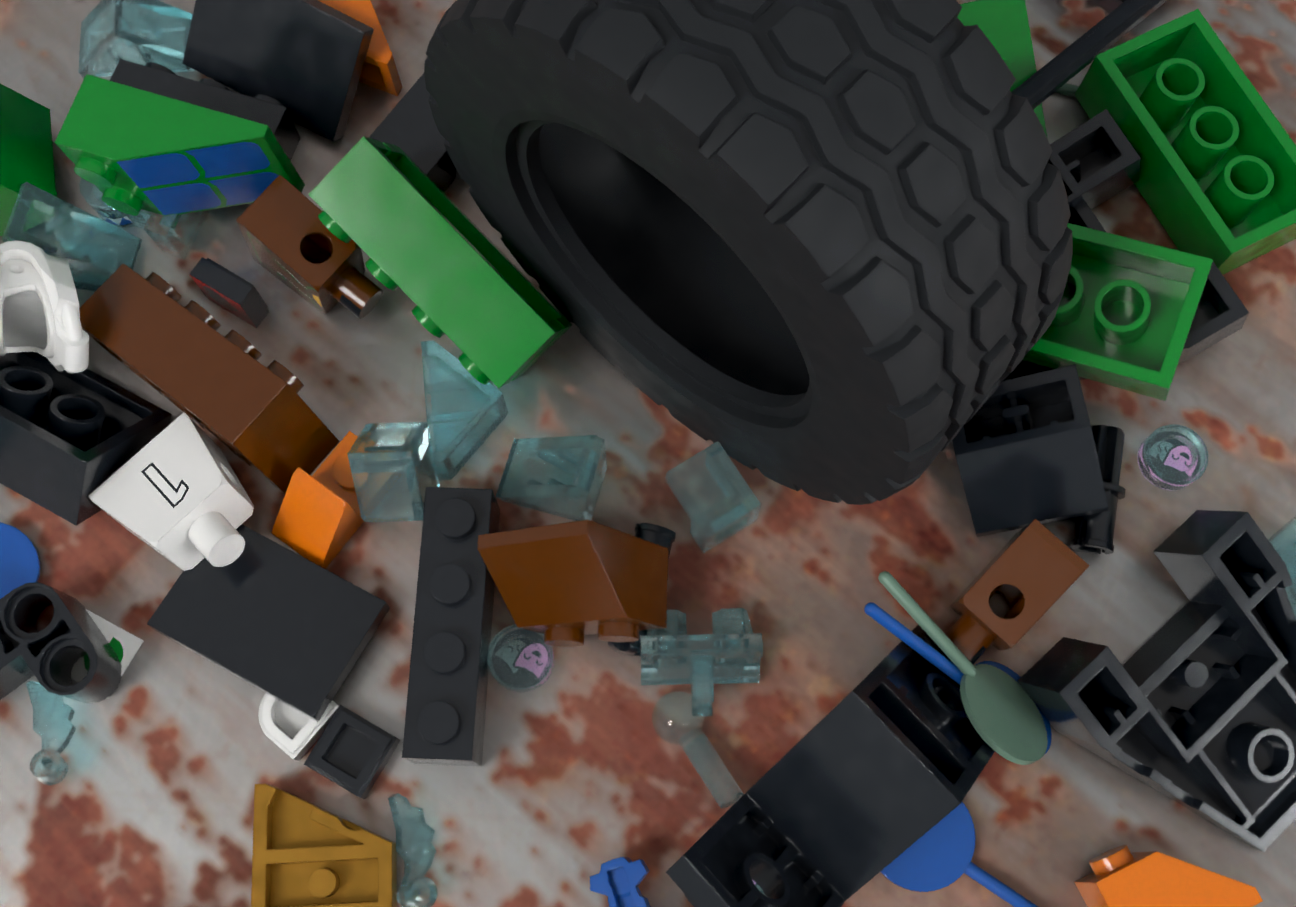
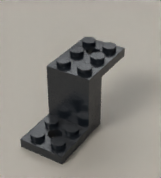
M919 625L912 630L914 634L949 659ZM901 641L852 691L757 780L666 873L683 891L687 900L694 907H842L847 899L961 804L995 751L980 737L971 724L962 704L960 685ZM752 880H754L761 887L764 894L758 890V888L755 886Z

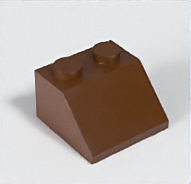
M589 519L478 535L477 549L516 626L544 634V644L561 647L584 645V635L598 634V639L602 641L635 642L639 640V631L664 629L667 626L668 548Z

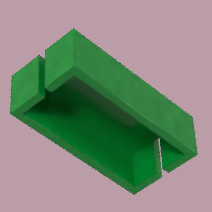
M363 136L308 194L323 209L318 215L323 225L341 241L349 243L353 240L370 257L365 265L379 282L392 291H395L398 287L402 289L416 304L412 310L415 318L434 336L441 338L446 334L463 352L458 357L462 366L480 383L487 385L492 381L498 388H501L521 377L572 326L561 312L399 146L386 142L382 143L379 140Z

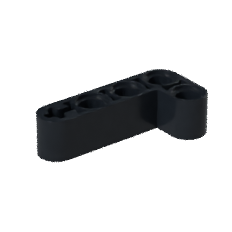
M35 582L19 586L0 599V700L34 675L48 692L83 703L100 702L118 688L122 678L120 660L85 607L76 598L51 586ZM53 604L54 616L50 624L38 632L37 619L40 613L46 607ZM88 654L90 659L88 673L81 682L73 685L71 680L72 668L79 658Z

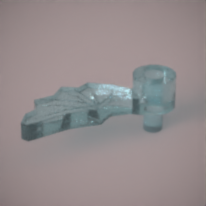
M29 681L26 686L33 707V730L42 738V749L31 759L30 771L41 783L51 786L60 783L68 772V764L60 754L68 746L76 730L71 723L75 710L64 703L63 696L48 692L38 682Z
M397 793L388 798L396 829V852L404 860V877L397 893V902L402 907H431L437 899V887L431 878L424 876L431 867L436 853V849L432 844L435 830L425 823L423 808L411 807L408 799Z

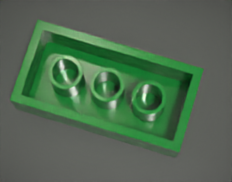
M1199 9L1095 56L1074 95L1090 119L1107 109L1141 158L1139 181L1134 183V185L1179 251L1213 259V262L1223 275L1296 239V145Z
M1068 223L1067 227L1072 230L1073 254L1063 296L1049 328L1022 360L1051 369L1076 364L1079 377L1166 401L1213 259Z

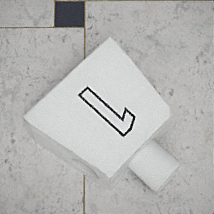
M185 412L88 495L93 503L119 524L183 571L193 569L204 558L215 567L227 566L239 558L245 548V540L236 529L252 515L254 509L252 501L222 450Z

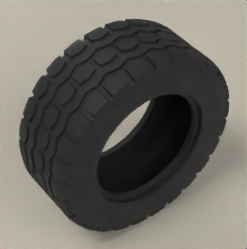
M457 0L445 12L429 41L426 51L427 58L424 64L426 90L431 94L428 100L437 129L446 139L444 141L445 148L461 179L470 186L468 191L491 227L500 232L502 235L501 241L524 271L540 284L538 286L539 289L569 322L574 323L580 329V334L613 366H618L623 371L624 376L659 406L661 404L665 406L675 419L706 441L709 439L713 441L716 447L728 456L752 470L758 468L765 477L793 490L799 491L802 489L809 496L836 503L844 501L846 504L863 505L886 499L913 484L1047 331L1055 318L1068 281L1067 277L1070 272L1073 254L1072 230L1067 227L1071 215L1060 170L1058 167L1047 163L1052 154V148L1028 99L1011 93L1010 88L1016 79L998 51L978 25L964 26L957 18L962 6L956 0Z

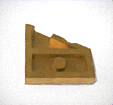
M255 784L251 907H397V843L275 786Z

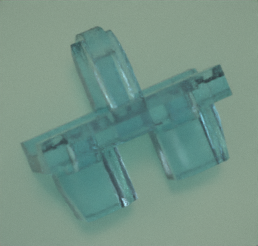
M744 608L720 609L712 613V634L687 635L686 613L680 612L678 609L667 610L666 628L648 630L647 636H640L641 685L691 684L692 716H713L714 684L759 683L760 661L761 657H763L762 633L753 634L747 610Z

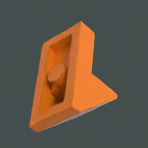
M349 430L312 476L299 467L295 470L271 533L302 557L326 569L403 472L396 463Z

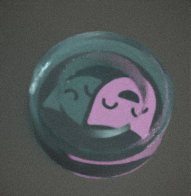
M1177 424L1165 425L1156 429L1141 443L1137 456L1138 465L1143 476L1154 486L1164 490H1180L1189 486L1203 475L1208 465V450L1202 438L1190 428Z
M514 624L502 629L493 638L488 649L487 661L491 674L504 688L514 692H529L539 688L548 680L554 668L555 656L553 647L544 644V633L518 628Z

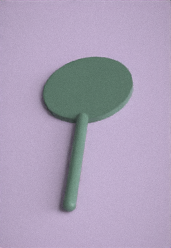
M881 572L878 576L879 582L963 673L960 682L962 704L971 724L980 737L996 753L1013 763L1030 765L1041 759L1047 750L1048 744L1046 727L1037 706L1022 686L997 667L988 664L973 665L889 572Z

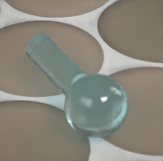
M669 692L662 696L653 708L652 724L654 730L664 741L682 747L721 809L731 806L744 793L702 731L705 720L702 705L693 695L687 692Z

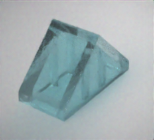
M101 0L81 22L78 72L82 78H85L86 74L95 77H109L113 75L120 59L144 66L148 62H153L173 72L196 71L182 64L193 14L159 0Z
M28 182L24 183L20 188L2 237L3 242H29L42 248L46 254L68 259L75 288L88 291H96L123 263L133 270L142 243V239Z
M434 340L421 342L430 464L439 481L453 479L509 413L502 392L490 383L484 385L476 380L462 366L459 359Z
M597 435L514 439L496 498L504 502L574 521L592 520L607 470L605 440Z

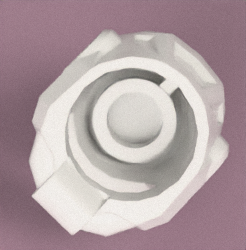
M8 241L0 244V356H5L6 353L37 352L46 357L59 372L66 370L68 373L74 374L86 370L89 366V335L82 330L79 301L68 259L46 254L42 248L29 242Z

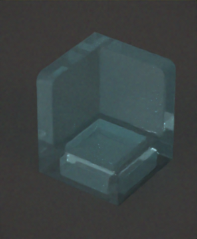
M429 423L366 424L347 453L361 518L366 522L423 521L426 487H440Z
M719 441L666 473V483L691 519L690 534L703 554L757 520L761 503Z

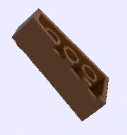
M123 263L79 308L82 329L158 393L163 394L182 412H185L203 429L206 428L249 466L253 464L276 488L286 494L291 477L298 467L310 475L340 442L297 394L304 387L303 383L276 360H273L267 368L257 360L262 356L261 353L233 329L225 337L217 332L221 326L220 323L195 301L191 300L185 307L177 303L182 298L181 295L159 275L152 272L145 279Z

